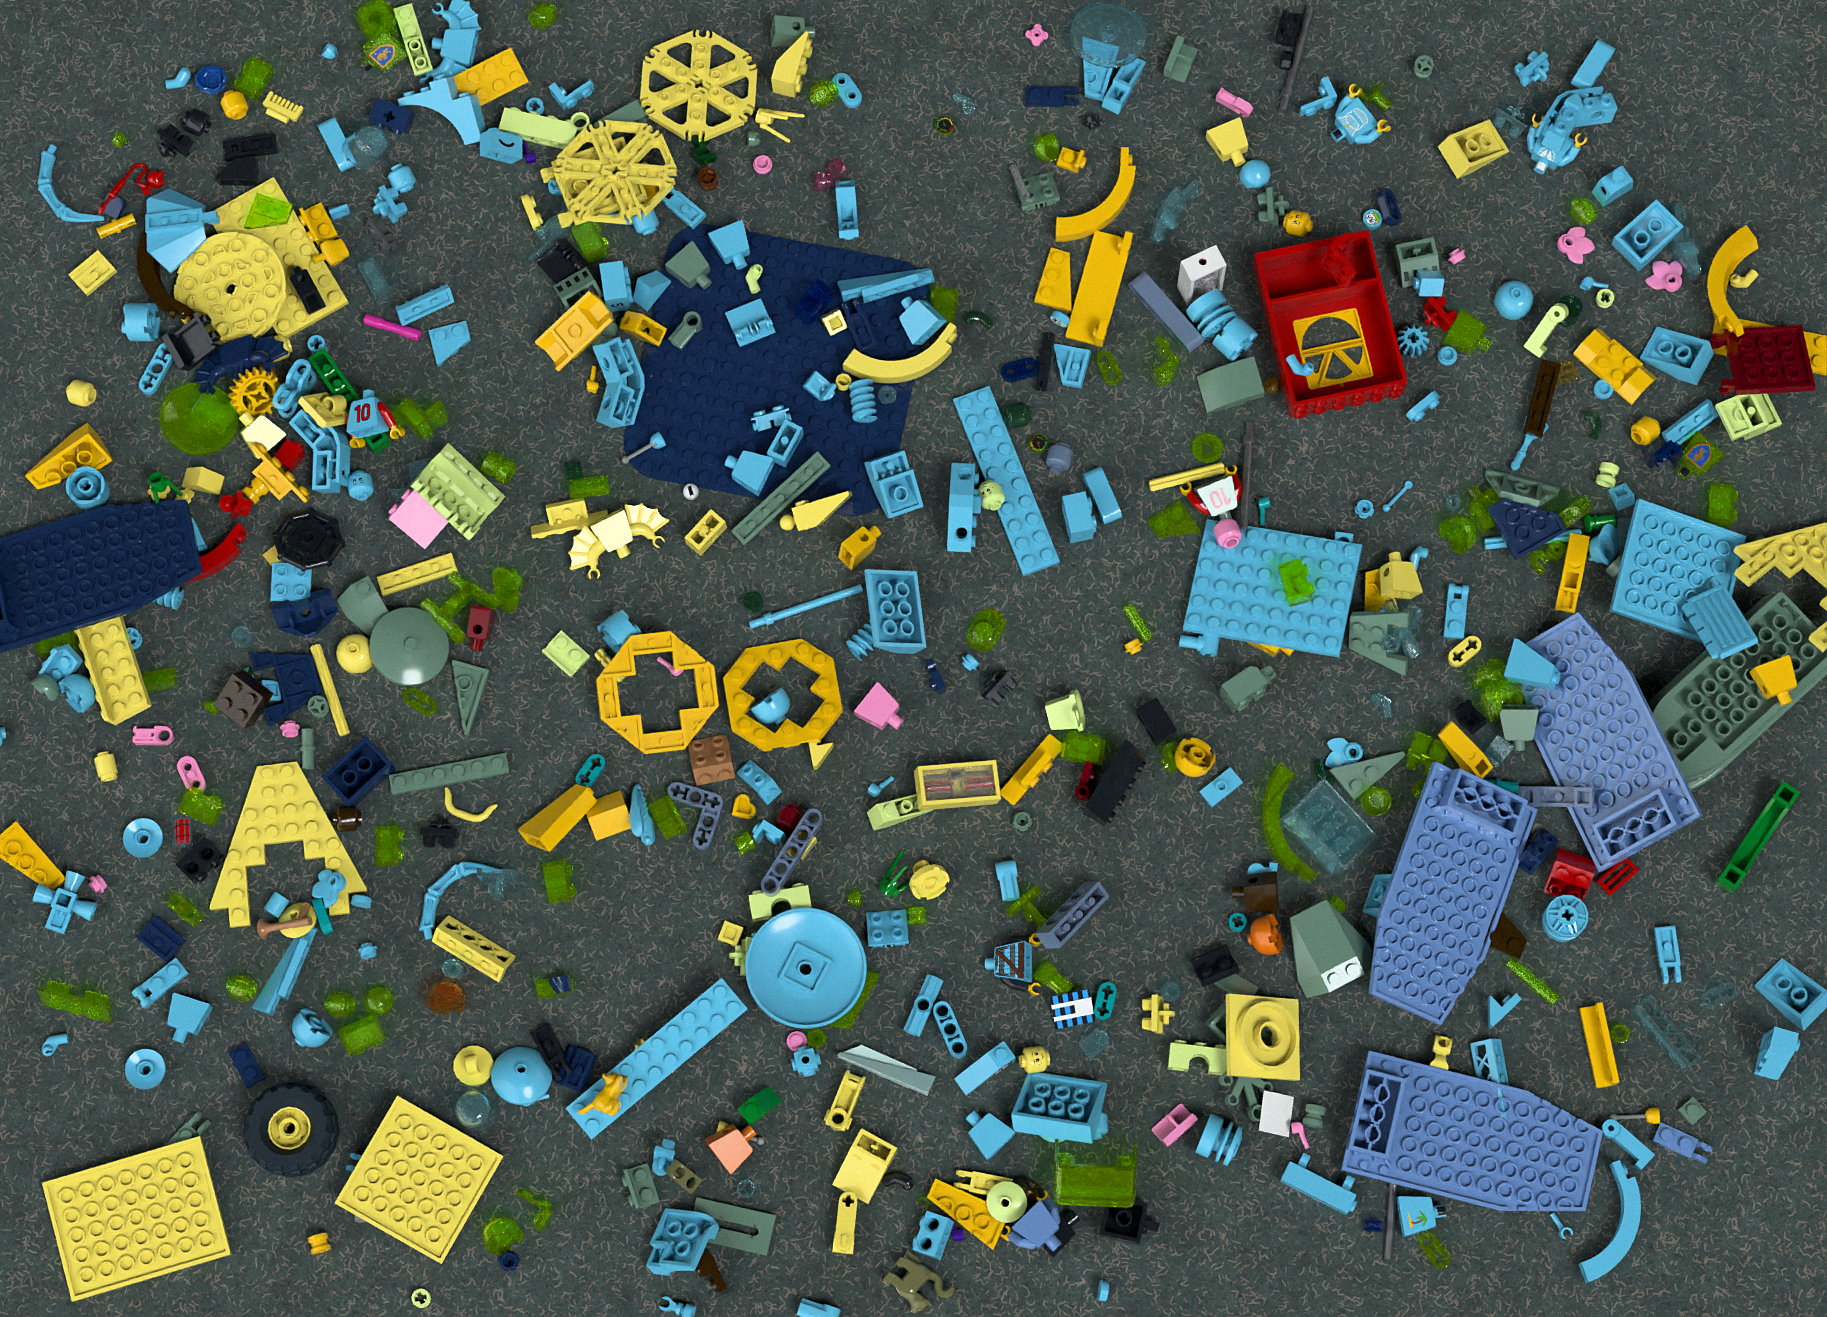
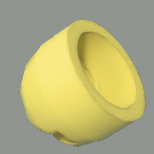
M847 374L838 375L836 378L837 388L841 391L848 390L851 384V377Z

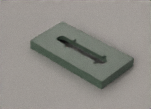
M696 1198L695 1212L707 1214L714 1219L754 1227L759 1231L756 1236L719 1228L715 1239H710L707 1243L764 1256L768 1255L776 1215Z

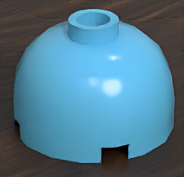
M1511 280L1498 288L1494 297V305L1502 317L1518 320L1530 312L1533 306V293L1526 283Z
M76 673L58 682L61 693L66 692L68 697L66 701L77 712L84 713L95 703L96 691L90 682V677L87 678L82 674Z
M781 687L762 701L760 700L754 704L750 710L756 719L762 723L769 724L775 722L779 724L786 719L785 714L789 711L790 699L786 691Z
M308 1008L301 1009L292 1022V1032L296 1043L300 1046L317 1048L322 1046L332 1036L333 1030L323 1018L322 1021L318 1020L314 1016L316 1012Z

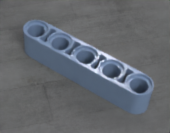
M1142 272L1128 283L1131 291L1187 354L1204 342L1201 334L1147 273Z
M809 809L804 814L761 882L762 891L766 896L774 897L780 892L821 828L823 818L819 810ZM816 815L819 817L817 823L812 824L808 821L809 817ZM800 832L808 833V838L805 840H799L797 836ZM791 848L798 851L794 857L787 855V851ZM780 865H784L787 868L783 874L776 872V868ZM769 882L776 884L775 889L772 891L765 889L766 884Z

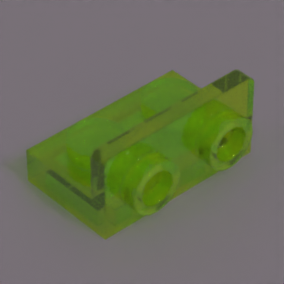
M936 284V288L931 290L930 301H933V308L947 320L941 327H947L949 323L955 325L959 290L941 288L940 284Z
M608 475L569 480L570 498L581 499L610 494Z
M196 787L186 789L177 811L214 827L221 810L225 807V804L221 803L222 799L214 795L208 797L203 794V790Z
M394 824V826H376V867L400 866V861L404 860V850L400 849V841H404V830L401 829L399 824Z

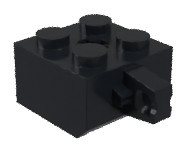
M1108 1194L1099 1237L1139 1245L1141 1235H1147L1148 1230L1158 1232L1160 1223L1150 1221V1216L1146 1215L1148 1203ZM1122 1215H1126V1219L1129 1220V1223L1126 1222L1125 1225L1121 1224V1221L1118 1220V1217L1121 1218Z

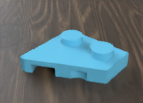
M466 321L428 330L437 366H441L446 359L456 354L461 347H464L471 341Z

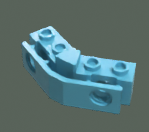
M1603 86L1570 90L1557 96L1546 113L1535 136L1538 138L1540 135L1545 136L1542 145L1559 153L1575 127L1612 122L1618 108L1612 93L1602 94Z
M620 337L607 339L592 346L607 384L596 421L610 428L634 425L645 388L644 374L630 339L621 340Z
M301 409L289 424L313 449L312 490L322 494L340 493V485L348 487V477L350 476L351 447L347 436L337 426L322 428L310 414Z
M952 463L947 551L971 552V547H975L976 536L972 535V528H976L977 516H973V513H981V496H978V489H974V486L979 483V474L975 473V464ZM958 528H965L967 534L960 536L957 533Z

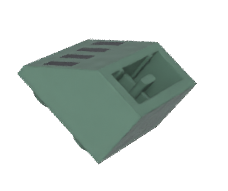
M1434 237L1395 245L1393 253L1402 288L1413 286V279L1417 275V270L1440 271Z
M587 267L553 285L567 311L588 291L597 295L603 302L605 301L603 293Z

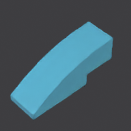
M1130 54L1127 56L1104 97L1103 108L1119 115L1146 64L1145 61Z

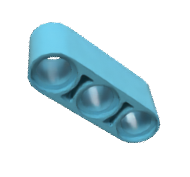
M1598 39L1577 71L1571 84L1578 89L1591 88L1616 48Z
M335 117L318 124L317 126L340 171L343 172L358 165Z
M1101 466L1083 473V480L1102 523L1107 524L1122 518L1121 510Z
M945 1001L937 1002L934 1005L933 1014L948 1051L953 1058H963L967 1053V1044L951 1006ZM945 1007L948 1013L945 1016H939L937 1009ZM949 1025L956 1028L955 1033L952 1035H948L944 1031ZM955 1044H961L964 1050L961 1053H955L952 1047Z

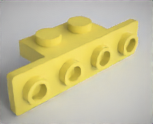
M584 497L546 505L549 522L531 526L532 538H544L547 535L563 534L574 529L582 530L583 525L588 527L590 523L608 515V512L604 510L588 514Z

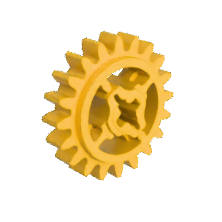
M253 367L252 372L245 369L246 375L244 376L239 373L240 380L233 379L236 386L229 387L233 391V393L228 394L232 399L229 403L233 406V410L239 415L248 411L253 418L259 414L265 416V412L272 414L271 407L276 408L273 404V397L281 385L277 381L278 378L271 371L270 376L263 367L259 371ZM264 382L267 383L268 392H265L264 390ZM243 395L246 396L247 405L243 403Z

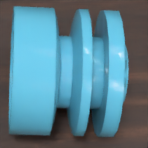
M1214 289L1202 295L1186 310V314L1193 323L1200 322L1197 330L1202 332L1201 336L1205 340L1221 334L1224 331L1223 328L1232 319L1238 317L1236 312L1232 311L1233 308L1230 305L1224 306L1227 299L1220 289Z
M1573 895L1556 897L1549 903L1542 914L1544 932L1550 938L1559 942L1575 939L1588 923L1586 905ZM1564 913H1566L1567 916H1570V919L1568 921L1566 920V918H1562Z
M1211 1113L1195 1153L1208 1158L1212 1151H1216L1215 1161L1218 1162L1221 1154L1225 1155L1223 1165L1228 1166L1229 1162L1235 1157L1242 1140L1243 1126L1238 1125L1236 1132H1231L1234 1122H1230L1227 1128L1224 1129L1222 1128L1223 1118Z

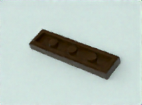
M1542 359L1523 429L1524 434L1542 438L1561 364Z

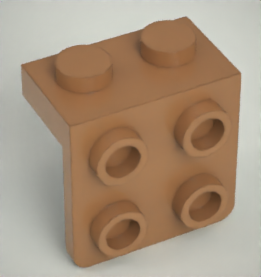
M723 734L689 742L688 747L696 786L735 778L727 735Z

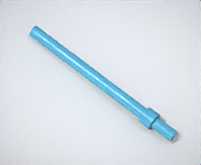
M861 584L772 614L769 612L763 614V617L749 621L751 629L764 624L767 626L773 624L776 620L863 592Z

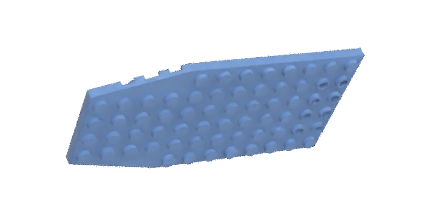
M1578 612L1525 643L1552 663L1560 673V681L1554 690L1523 684L1520 687L1526 704H1538L1534 739L1556 785L1565 787H1594V808H1567L1598 872L1610 868L1703 816L1633 673L1582 613Z
M1432 762L1378 910L1368 994L1434 1024L1441 1025L1455 1005V1000L1462 994L1465 985L1476 973V968L1486 957L1491 943L1490 934L1496 929L1519 864L1518 859L1523 853L1538 809L1527 805L1528 800L1460 768L1453 770L1438 762ZM1494 913H1495V916H1494L1492 925H1491V927H1490V930H1489L1487 939H1486L1485 944H1484V940H1485V937H1486L1488 928H1489V926H1490L1491 920H1492L1493 915H1494Z
M1368 1051L1341 1171L1498 1211H1586L1603 1131L1574 1117L1565 1110L1559 1109L1529 1091ZM1498 1088H1501L1503 1098L1498 1097ZM1500 1100H1504L1506 1112L1500 1111ZM1501 1114H1506L1507 1119L1501 1118Z

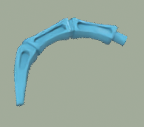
M50 144L47 151L41 152V165L37 185L38 190L56 216L67 222L104 221V216L74 211L56 196L52 185V169L56 159L54 153L57 147Z
M461 861L459 864H454L435 883L428 887V892L424 895L423 912L419 930L424 931L425 940L433 938L431 929L435 928V912L439 897L442 896L444 890L452 882L462 878V876L466 877L473 873L502 875L503 870L482 863Z

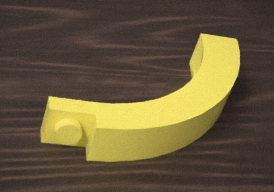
M949 323L940 337L928 349L904 360H877L854 349L843 363V370L860 379H871L877 383H900L916 379L938 367L950 355L952 346L949 343L952 344L955 341L957 327Z

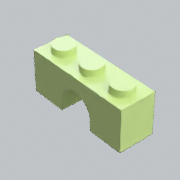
M803 883L794 884L789 889L782 887L780 892L774 897L766 896L762 890L752 892L753 895H748L753 922L773 918L772 908L780 901L787 902L791 909L812 908L808 885L804 886Z
M1175 1040V1043H1170L1167 1069L1188 1072L1190 1060L1194 1057H1202L1208 1063V1074H1225L1227 1070L1225 1045H1215V1048L1207 1047L1206 1043L1196 1042L1195 1045H1187V1042L1182 1040Z

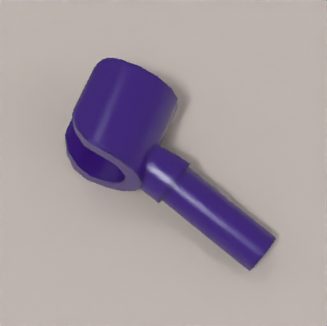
M523 139L522 148L526 163H536L535 152H529Z
M948 1214L946 1215L947 1218L954 1221L952 1217H950ZM954 1222L952 1238L954 1241H963V1229L956 1230Z

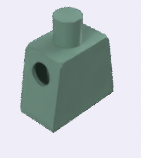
M774 15L770 29L771 47L792 46L806 31L809 32V38H814L815 27L805 26L804 18Z
M693 241L665 264L666 271L688 288H692L698 283L703 289H706L712 283L706 276L710 272V266Z
M1500 704L1504 739L1513 740V750L1523 751L1525 750V741L1533 740L1538 716V704Z

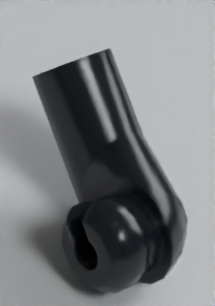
M896 1172L883 1177L886 1187L898 1183L903 1186L904 1190H910L914 1186L911 1176L902 1172Z

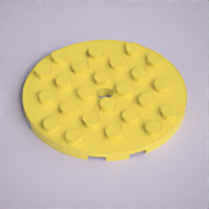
M225 232L207 238L180 265L177 272L176 285H174V298L190 307L194 312L198 311L208 314L212 320L211 324L221 336L220 340L222 343L252 334L255 339L259 335L265 334L280 317L288 293L286 270L278 254L261 239L250 234ZM232 284L235 285L233 294H228L227 287ZM187 318L185 320L181 319L185 325L191 321Z

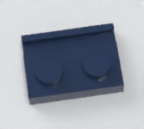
M156 915L136 937L166 963H169L180 950V947L186 942L183 937Z
M570 1045L566 1054V1060L569 1062L572 1072L568 1074L561 1065L559 1072L562 1078L560 1080L555 1079L554 1082L582 1093L598 1056Z

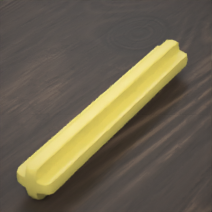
M1220 462L1152 479L1149 481V487L1151 491L1223 474L1225 473V467Z

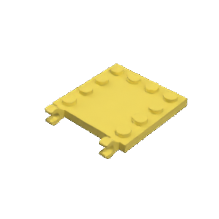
M624 137L613 140L619 153L626 146ZM594 147L575 153L572 158L599 160ZM555 161L551 162L552 167L540 170L544 183H549L551 179L555 178L553 174L554 168L561 167L557 166ZM615 169V171L612 172V174H616V172H618V169ZM574 178L567 180L566 185L571 197L576 198L593 180ZM631 184L639 203L647 201L648 197L643 185ZM613 191L594 209L595 213L607 215L620 210ZM580 210L575 211L574 214L569 211L557 215L561 228L568 227L573 221L575 226L588 221L578 218L577 213Z

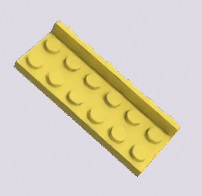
M123 616L74 630L80 641L79 648L85 657V666L91 675L90 682L96 691L95 698L101 706V716L105 721L117 725L152 706Z

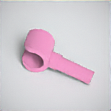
M660 656L657 658V661L666 666L674 676H678L684 671H674L673 665Z
M1292 1122V1133H1299L1304 1148L1308 1149L1310 1146L1304 1134L1303 1124L1301 1122Z

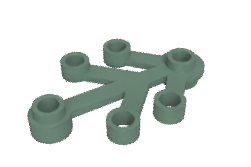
M1227 1070L1225 1074L1219 1077V1083L1222 1086H1230L1233 1083L1232 1076H1227ZM1225 1076L1228 1079L1227 1084L1224 1082ZM1238 1077L1231 1094L1226 1095L1225 1103L1228 1106L1237 1105L1239 1095L1244 1087L1250 1107L1248 1117L1254 1122L1260 1121L1262 1106L1257 1104L1252 1084L1258 1087L1262 1094L1265 1090V1084L1268 1087L1267 1091L1270 1092L1273 1091V1085L1260 1078ZM1231 1096L1234 1098L1233 1103L1230 1102Z

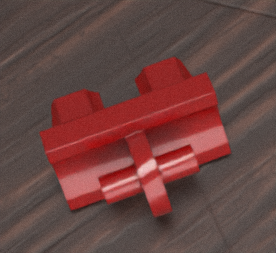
M1443 296L1429 297L1423 308L1426 310L1424 315L1427 317L1424 321L1425 325L1428 326L1432 323L1435 328L1439 326L1445 333L1456 321L1458 314L1453 309L1448 312L1444 311L1443 307L1447 302Z
M237 492L234 498L230 495L223 496L219 501V507L223 512H232L230 518L236 519L238 515L248 516L253 499L243 498V492Z

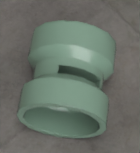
M1306 1104L1305 1111L1308 1114L1303 1118L1302 1124L1322 1129L1323 1121L1320 1116L1325 1115L1326 1108L1319 1105Z

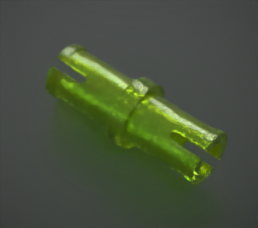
M1133 603L1122 610L1131 622V628L1136 630L1143 643L1154 637L1145 624L1146 620L1144 617L1141 618Z

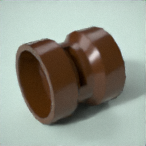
M705 167L699 171L698 180L700 187L705 191L714 190L718 185L716 171L711 167Z

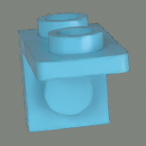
M1328 76L1321 79L1318 87L1322 98L1301 106L1300 116H1311L1321 108L1329 109L1334 106L1337 94Z
M589 80L567 95L562 86L558 87L554 82L549 86V90L560 107L565 110L566 108L574 107L582 97L590 96L594 90V85Z

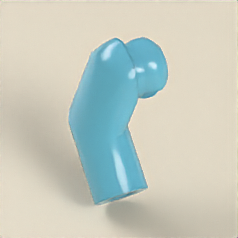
M1294 354L1286 358L1287 363L1295 374L1309 376L1314 371L1313 364L1309 362L1305 364L1299 363Z
M68 1033L49 1036L42 1046L43 1055L51 1056L59 1044L69 1043Z

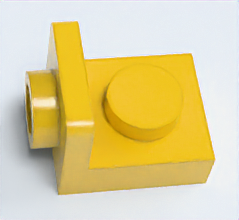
M1063 147L1056 166L1078 173L1080 168H1084L1087 160L1084 157L1085 150L1081 149L1080 152Z

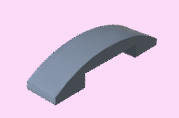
M1518 786V796L1528 800L1527 805L1531 807L1594 808V787Z

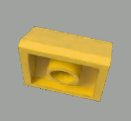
M621 790L596 799L595 805L586 813L596 841L631 829L629 812Z

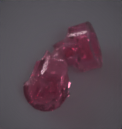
M834 159L829 162L828 176L823 172L815 173L814 189L816 192H824L828 187L835 185V181L840 180L846 170V166L841 159Z

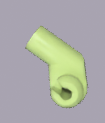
M759 264L752 266L746 275V281L752 294L760 291L757 281L763 272V268Z

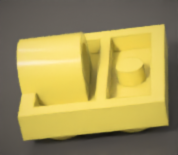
M327 392L301 396L298 403L303 407L304 411L310 414L322 428L345 424L348 413L345 411L347 402L344 396H330Z

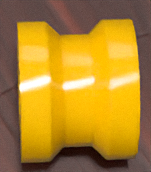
M320 1233L307 1238L308 1243L312 1246V1255L331 1249V1245L327 1242V1233Z

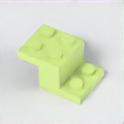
M1768 394L1737 395L1715 405L1732 441L1741 437L1748 440L1782 424Z

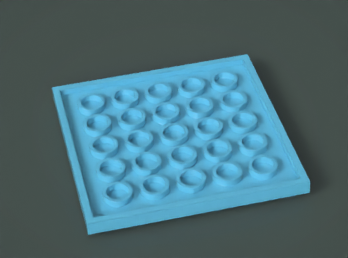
M1642 499L1636 500L1609 611L1703 643L1682 610V606L1688 603V599L1721 584L1725 585L1732 597L1736 581L1734 573L1739 568L1741 560L1733 551L1736 546L1745 543L1746 536Z

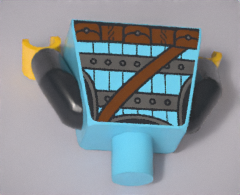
M1035 933L1031 937L1028 935L1011 936L1000 947L995 948L994 958L985 959V968L987 970L994 969L995 976L999 977L1001 982L1009 988L1023 992L1029 991L1031 995H1038L1040 993L1033 992L1032 988L1033 986L1041 987L1039 983L1029 985L1028 982H1032V946L1037 947L1041 942L1033 940V937H1037Z

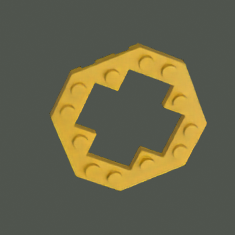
M671 631L631 635L596 679L600 719L643 754L684 750L719 706L714 666L677 638ZM672 651L674 671L694 669L698 708L679 710L681 730L643 734L641 714L621 717L616 677L636 675L634 655Z
M803 639L746 648L723 677L732 732L764 752L771 751L772 748H788L799 746L801 743L820 742L843 712L834 659ZM792 657L820 675L810 690L825 701L804 728L786 719L777 732L774 733L745 715L755 703V698L741 689L762 662L780 671L788 659Z

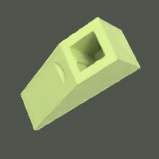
M917 794L876 804L867 814L875 831L933 811L934 809L919 811Z

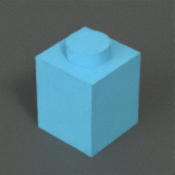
M1417 270V275L1413 279V288L1417 291L1418 295L1442 297L1444 277L1441 272Z

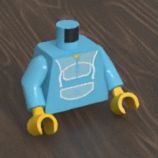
M1352 84L1349 87L1350 93H1347L1342 99L1336 111L1335 126L1337 129L1331 133V137L1335 142H1339L1345 137L1350 144H1368L1382 135V131L1388 132L1391 130V126L1383 128L1387 120L1382 119L1377 122L1360 99L1354 97L1362 93V88L1357 93L1354 92V87L1357 84Z

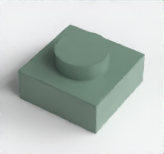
M1694 1097L1677 1110L1690 1126L1707 1112Z

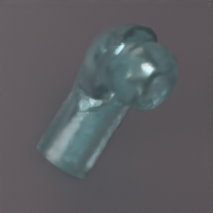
M1381 693L1372 694L1371 701L1382 709L1383 719L1393 718L1391 700Z

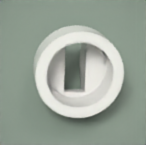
M692 483L685 485L683 488L684 497L688 500L697 498L699 494L698 487ZM688 487H692L694 495L689 494Z

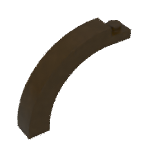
M144 227L137 250V268L143 288L153 302L172 319L177 315L183 320L186 318L192 320L195 318L193 315L194 311L170 296L165 290L160 275V263L147 252V233Z

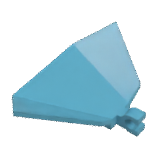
M168 188L147 199L145 232L147 233V252L172 274L206 241L204 223L220 224V217L217 215V211L205 212L206 206Z

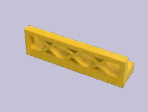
M1603 1002L1596 1003L1594 1006L1580 1008L1579 1011L1596 1089L1617 1085L1619 1077Z

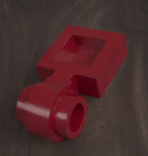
M1088 761L1085 762L1079 786L1075 789V797L1079 801H1087L1091 795V790L1087 785L1089 781L1093 782L1096 770L1092 769L1093 763ZM1080 791H1085L1086 794H1085V795H1081L1079 792H1080Z

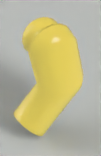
M1751 269L1745 277L1733 274L1730 277V284L1734 288H1747L1757 278L1758 273Z

